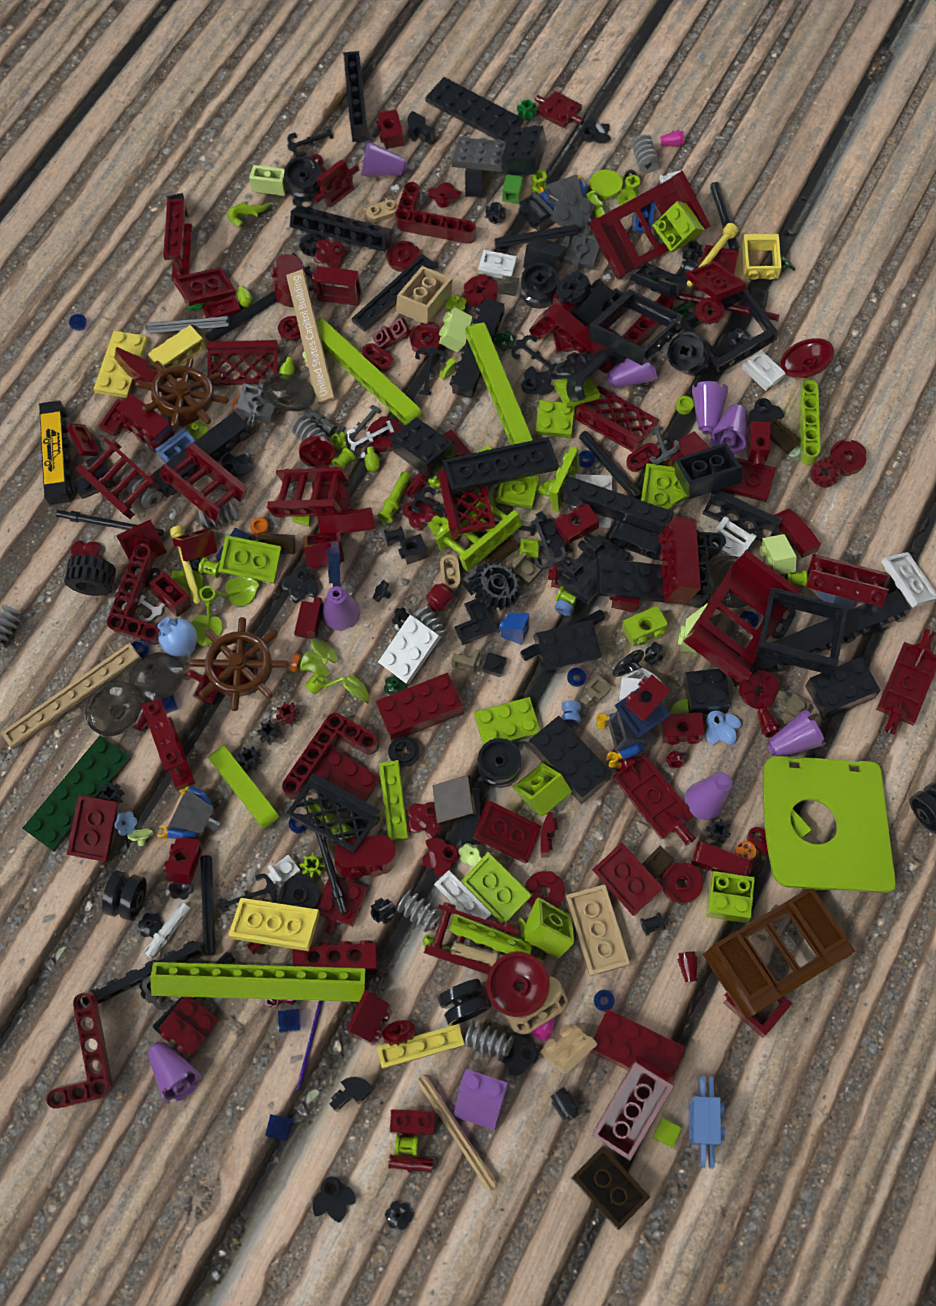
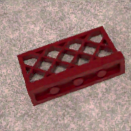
M277 340L207 342V376L214 374L216 371L223 375L220 379L212 382V385L259 384L260 377L263 379L262 384L264 380H266V384H278L279 345ZM274 354V360L269 364L263 360L266 355ZM233 355H237L240 360L233 365L228 359ZM250 355H255L258 359L250 364L246 358ZM212 356H220L223 360L215 365L212 362ZM244 361L249 367L242 373L237 367ZM261 361L266 367L261 372H258L254 367ZM225 362L231 366L226 373L219 369ZM270 369L274 373V379H266L263 374ZM234 370L240 374L235 380H231L228 377ZM251 370L258 374L254 379H248L245 375Z
M598 386V391L606 399L580 404L576 410L575 420L629 451L634 452L658 424L659 419ZM611 403H618L621 407L612 408ZM599 404H608L609 409H600ZM596 405L597 410H592L587 406ZM632 411L636 413V416L628 417L627 412ZM623 412L624 417L615 418L614 413ZM610 413L612 419H608L602 416V414ZM642 420H648L652 423L651 425H643ZM630 421H638L639 426L631 427ZM626 422L627 427H622L617 423ZM632 431H641L642 436L640 437Z
M438 470L439 484L451 540L459 539V534L495 528L486 486L479 488L483 490L479 496L472 493L474 489L462 491L464 496L459 499L454 496L456 493L452 494L445 471ZM468 496L476 499L472 504L465 502ZM479 502H482L486 505L483 510H480L475 506ZM461 505L468 508L464 514L457 510ZM471 511L479 514L475 519L468 516ZM482 516L488 518L490 522L482 524L479 522V520L482 518ZM464 519L471 522L469 526L461 528L460 524Z

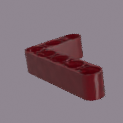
M415 182L405 184L395 214L398 230L466 244L475 242L476 224L473 221L417 211L420 201L419 185Z
M660 295L655 300V302L672 310L673 298L670 299ZM641 315L622 337L641 347L661 324Z
M556 303L540 314L529 329L530 334L537 339H542L553 330L579 353L608 349L589 339V329L564 307ZM608 359L598 369L608 373L617 362L611 363Z
M141 543L134 548L107 618V626L120 635L157 645L159 644L158 635L160 629L153 624L133 618L156 557L155 552L148 545ZM148 551L145 557H141L143 552ZM141 568V572L135 575V571ZM134 585V590L128 592L129 588ZM128 603L127 608L122 610L123 604ZM121 620L120 626L115 627V623ZM138 625V630L132 633L133 627ZM156 631V635L153 638H149L150 633Z
M339 713L330 714L284 779L282 789L286 797L295 800L308 784V778L316 771L339 739L364 754L371 755L378 749L375 735ZM335 721L340 722V725L337 727L331 726ZM350 731L357 732L353 737L347 736ZM324 737L330 738L326 743L320 742ZM366 741H373L371 746H364ZM313 753L319 754L316 759H310L309 757ZM302 769L308 770L305 775L298 774ZM289 786H297V788L294 791H287Z
M90 991L76 995L73 1000L87 1080L58 1086L51 1090L46 1097V1102L53 1109L103 1098L113 1088L96 995ZM83 996L89 999L88 1007H83L81 1004ZM87 1017L93 1020L92 1028L85 1026V1019ZM90 1039L97 1041L96 1050L89 1047ZM94 1060L101 1063L100 1071H96L93 1068ZM98 1082L105 1084V1092L98 1091ZM77 1087H81L84 1090L83 1097L76 1095ZM56 1092L62 1094V1102H57L55 1100Z

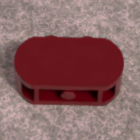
M291 254L279 256L275 261L274 267H271V278H274L272 290L276 294V300L287 307H294L286 275L299 270L304 271L302 260Z
M384 835L366 837L354 854L336 845L334 850L335 868L342 876L359 878L365 875L380 876L387 874L395 864V845L390 838ZM344 838L345 842L351 846L357 841V838Z

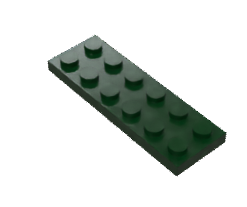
M99 735L22 829L55 852L72 830L78 795L99 798L98 795L102 794L100 787L104 788L108 782L112 783L130 761V756Z

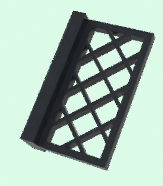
M312 773L308 778V784L288 809L286 815L354 854L373 826L377 825L381 820L380 810ZM312 790L317 793L318 799L307 801L306 795ZM331 801L334 803L335 808L323 810L322 802ZM320 804L321 811L309 813L308 805ZM298 807H306L307 814L297 815L293 813ZM347 810L351 812L352 818L340 820V811ZM336 812L338 820L326 823L325 815ZM322 815L323 824L314 825L311 823L310 818ZM365 820L369 823L366 828L357 830L355 821ZM353 822L355 830L343 833L341 824ZM339 825L341 833L334 835L328 833L327 827ZM356 835L357 841L351 846L345 842L344 837Z

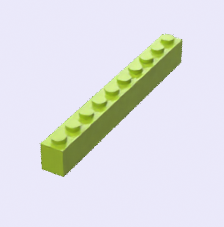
M153 962L150 976L152 996L359 1002L365 990V968Z

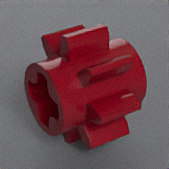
M283 702L281 708L277 707L280 714H277L276 718L281 720L282 726L290 724L292 727L295 721H299L297 714L300 713L299 708L294 709V702L291 704Z

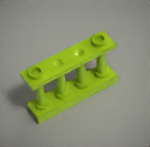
M490 492L488 497L492 514L501 520L495 528L486 529L487 533L482 538L477 537L472 532L459 534L458 536L464 535L474 543L467 550L456 543V539L451 540L449 527L435 538L441 551L449 546L460 554L462 566L467 571H470L522 526L519 513L513 510L509 515L504 514L495 507L496 505ZM479 502L475 507L483 510L486 505ZM471 511L468 516L475 519L479 514ZM482 518L479 520L482 524L488 523ZM464 519L460 524L461 528L469 526L471 522Z

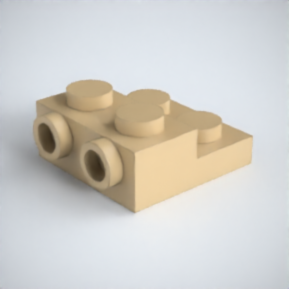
M570 1023L565 1025L554 1039L549 1040L540 1053L549 1065L567 1074L597 1043L592 1037L584 1034L578 1026Z

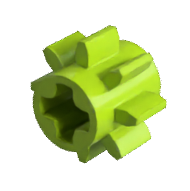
M313 852L309 857L303 856L305 861L300 864V867L305 869L303 875L307 876L310 874L312 879L316 875L322 876L321 869L326 868L325 864L320 863L323 860L322 856L316 858ZM312 863L313 865L316 864L317 867L313 869L309 865Z

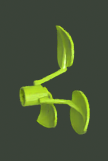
M172 571L171 578L192 600L185 571ZM193 571L198 593L206 604L207 616L198 615L191 622L196 629L197 642L201 647H206L213 643L205 635L207 629H211L218 637L222 632L221 619L215 616L211 617L210 605L216 602L217 596L229 597L230 602L234 606H247L255 597L259 587L257 581L243 577L232 578L225 584V590L228 594H224L219 591L215 592L210 586L203 587L204 581L202 576L198 572Z
M313 638L311 647L314 652L306 651L302 656L300 670L314 673L305 683L306 689L312 694H317L322 688L327 689L329 686L343 681L344 687L350 693L368 704L369 695L367 688L357 677L349 674L346 678L341 677L327 683L330 671L326 664L328 660L336 663L338 655L329 643Z

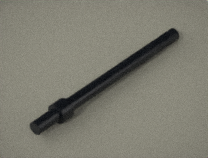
M56 511V517L69 519L71 522L76 523L81 521L123 530H129L137 526L136 524L83 515L77 511ZM155 528L158 535L162 537L164 530Z
M311 818L314 825L321 824L318 818ZM316 833L332 887L331 895L333 901L337 904L339 915H345L348 913L344 902L345 895L343 889L340 888L326 838Z

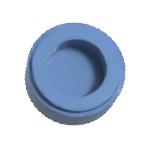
M558 600L555 605L556 611L564 616H571L574 611V607L563 600Z

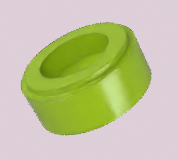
M689 396L679 397L676 401V410L681 414L692 412L694 407L693 399Z

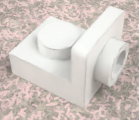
M289 855L274 866L269 865L267 867L270 871L267 875L274 884L278 882L281 886L285 881L287 882L301 872Z

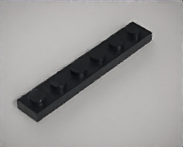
M423 254L419 256L351 318L352 323L365 332L397 303V295L422 266L433 270L435 263Z
M198 941L187 942L183 945L182 949L169 951L164 954V958L158 961L156 959L151 960L145 964V967L139 970L133 969L127 972L125 977L119 980H110L106 983L105 987L101 989L95 988L90 990V992L96 995L99 1005L139 985L148 975H151L153 962L184 963L190 957L194 958L202 954L203 946ZM86 996L83 997L84 1006L88 1007L89 999Z

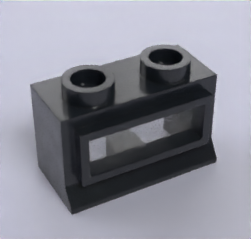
M536 191L519 202L520 215L527 219L533 229L535 228L537 231L545 230L555 224L554 221L550 220L554 210Z

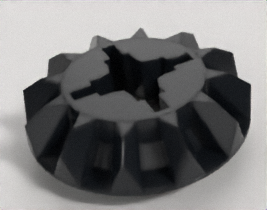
M314 233L305 234V237H301L299 248L303 254L315 256L319 250L316 243L325 238ZM311 241H314V242H315L314 245H313V248H311V245H310V244H311Z
M398 737L389 745V758L391 761L398 760L400 767L411 766L420 755L419 746L410 737ZM406 745V749L410 753L405 754L404 759H402L401 753H399V751H402L404 746Z

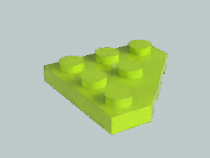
M646 464L642 501L669 510L688 498L675 476V467Z

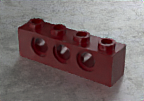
M362 940L360 944L342 941L339 942V945L321 942L319 946H310L309 951L293 949V966L365 968V972H378L377 945L372 943V940ZM354 952L361 953V958L358 961L351 960V955ZM333 953L341 954L337 962L330 961ZM313 954L320 955V959L316 963L310 962V957Z

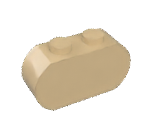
M549 976V994L545 1003L538 1011L520 1018L505 1015L515 1032L529 1034L565 1010L567 997L556 978Z

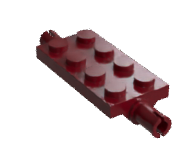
M930 629L923 631L921 640L916 645H911L907 642L903 643L877 705V711L889 715L884 727V731L887 733L891 729L889 734L895 735L897 733L900 721L912 726L915 724L936 672V655L931 651V645L936 633L932 631L929 635Z
M615 748L611 751L617 754L620 753L619 751H616ZM643 753L637 758L619 759L618 761L622 764V768L612 775L613 780L662 840L672 832H676L686 846L690 842L692 843L696 837L685 824L694 815L648 757Z

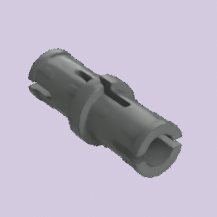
M309 407L303 412V415H306L307 419L310 418L312 423L317 425V428H321L330 436L336 432L337 426L326 420L324 415H319Z

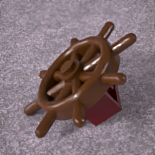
M191 357L187 358L185 366L165 368L160 361H155L154 366L159 373L155 376L153 382L136 381L135 383L137 388L151 390L152 402L143 406L142 411L148 413L157 408L163 414L172 417V428H177L178 424L181 428L199 420V417L205 424H210L211 418L205 412L211 407L212 402L227 404L229 398L213 394L212 382L220 379L221 373L216 372L206 376L201 371L192 368L194 360ZM189 380L194 381V383H192V384H190V385H189L188 382H189ZM168 381L172 385V387L163 384ZM202 387V388L204 389L205 393H204V392H198V391H195V390H197V389H199V388ZM193 398L202 399V401L197 403Z
M245 617L239 618L238 631L225 634L220 638L211 629H207L205 635L213 644L209 648L206 658L191 659L188 662L191 667H205L206 674L210 680V683L199 692V696L205 698L216 688L221 693L232 696V711L239 709L240 696L256 693L257 690L267 699H271L273 693L264 684L269 679L272 668H287L289 666V662L286 660H272L267 644L278 635V632L271 630L260 639L252 633L245 632ZM236 643V650L231 651L228 646ZM244 643H249L253 647L249 650H244ZM259 651L263 655V660H258L259 657L257 653ZM222 652L229 660L216 658ZM215 667H228L219 676H216ZM258 668H262L260 673L257 675Z

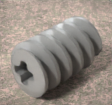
M642 134L636 137L632 142V148L638 168L642 173H651L659 167L652 138L649 134Z
M306 415L296 419L291 427L292 433L301 442L311 436L326 437V434L321 432V429L317 428V425L312 423L310 418L307 419Z
M138 474L125 489L128 493L132 494L145 478ZM150 485L139 496L137 501L143 507L151 508L159 503L163 493L158 491L153 485Z
M229 500L227 505H223L220 508L221 512L218 521L222 525L225 524V519L232 523L233 517L236 521H239L235 502L232 504ZM198 508L203 529L204 524L207 528H211V522L215 527L218 526V521L214 522Z
M5 604L1 607L3 611H0V647L3 648L4 644L1 641L9 640L5 635H12L13 633L10 628H17L14 622L21 623L18 617L21 613Z
M430 606L420 608L412 616L441 636L434 647L437 648L446 641L444 636L447 634V630L440 631L443 628V624H438L439 618H434L435 612H430Z
M412 889L409 890L401 899L397 911L399 913L404 911V917L406 918L411 916L410 921L412 923L417 921L418 928L424 926L423 931L425 933L434 930L439 924L443 913L436 916L437 908L430 911L431 903L423 906L425 899L422 898L417 901L418 893L411 896Z
M474 1020L466 1034V1046L468 1048L473 1046L475 1051L481 1049L482 1054L489 1052L490 1057L496 1056L497 1060H503L512 1047L514 1036H511L507 1041L506 1033L498 1037L497 1029L491 1034L490 1026L484 1031L483 1023H480L476 1028Z

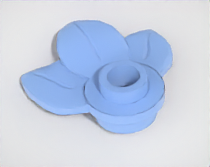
M717 710L712 711L706 717L708 725L705 732L706 738L711 745L716 744L719 740L726 744L734 745L736 741L734 729L741 727L742 724L733 714H723ZM714 717H718L719 723H715Z

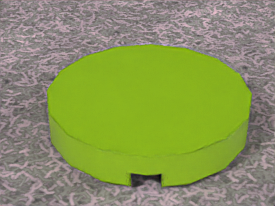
M608 169L600 170L591 176L589 187L591 191L598 192L599 199L609 200V198H615L621 193L623 181L621 176L615 171Z

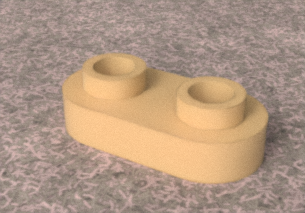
M387 200L369 206L366 210L368 221L377 223L395 217L398 203L394 200Z
M445 555L440 560L442 583L456 591L461 585L459 561L454 555ZM450 581L454 582L453 585H449L448 583Z

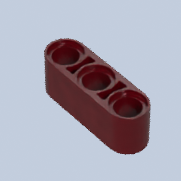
M703 842L697 843L691 859V863L695 866L711 872L715 871L748 877L754 864L747 858Z

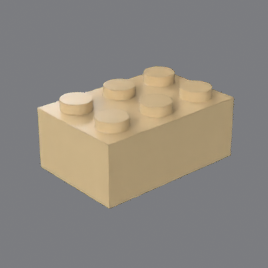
M422 266L397 295L396 312L428 324L452 293V278Z

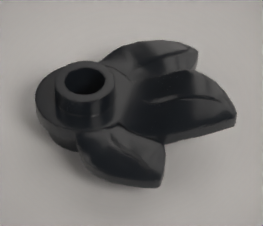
M593 117L586 120L580 134L581 139L586 142H608L611 139L607 134L610 124H597Z
M533 366L529 367L524 372V380L521 383L522 391L526 394L538 393L540 395L551 393L554 390V386L549 384L551 372H537Z
M761 398L755 402L754 409L749 412L748 421L750 425L751 421L770 422L773 417L776 419L784 418V413L779 406L772 405L769 399Z
M248 452L237 457L228 453L222 459V467L234 477L248 474L253 470L254 465L249 463L250 456Z
M298 567L292 575L286 576L282 582L281 588L283 590H290V597L294 603L301 601L306 594L313 598L318 595V584L312 579V574L306 567ZM300 573H305L303 579H299Z
M517 1032L506 1033L507 1041L511 1036H514V1040L508 1055L501 1062L509 1065V1075L518 1076L525 1072L528 1065H532L537 1061L538 1050L533 1044L527 1043L524 1035ZM530 1051L532 1053L531 1058H525L524 1052Z
M326 1178L321 1184V1191L313 1200V1213L315 1217L327 1212L334 1221L340 1223L346 1214V1205L356 1203L355 1193L350 1187L343 1186L338 1178ZM330 1184L336 1186V1190L333 1193L328 1191Z

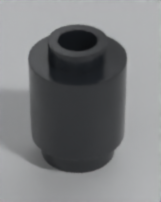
M565 1087L550 1096L552 1099L551 1103L562 1120L567 1119L570 1122L580 1115L578 1113L580 1106Z

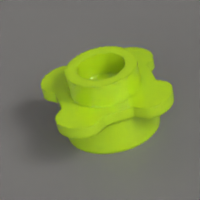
M341 432L340 435L334 434L331 438L336 453L346 447L347 441L344 432Z

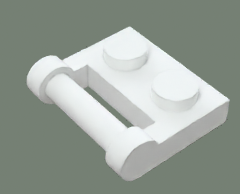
M725 516L713 533H720L725 537L726 544L721 552L735 561L745 550H748L757 536L746 532L729 521L730 519ZM724 527L728 528L729 530H731V531L734 532L735 534H737V535H739L740 537H742L743 539H745L746 542H745V543L742 542L741 540H739V539L736 538L735 536H733V535H731L730 533H728L727 531H725V530H724Z

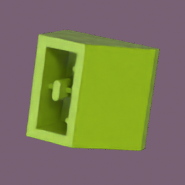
M679 201L653 224V227L671 252L687 245L690 241H694L705 230L687 203Z
M713 871L708 893L706 917L748 923L751 919L754 877Z

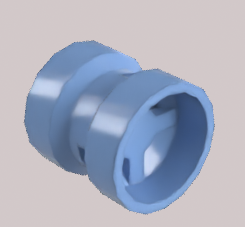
M577 701L562 702L563 715L561 718L567 725H579L581 720L579 716L581 703Z

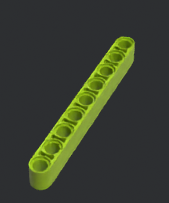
M321 317L316 320L323 349L403 424L407 425L416 417L419 419L423 417L420 408Z
M485 323L467 326L465 328L466 337L510 445L532 441L533 439Z

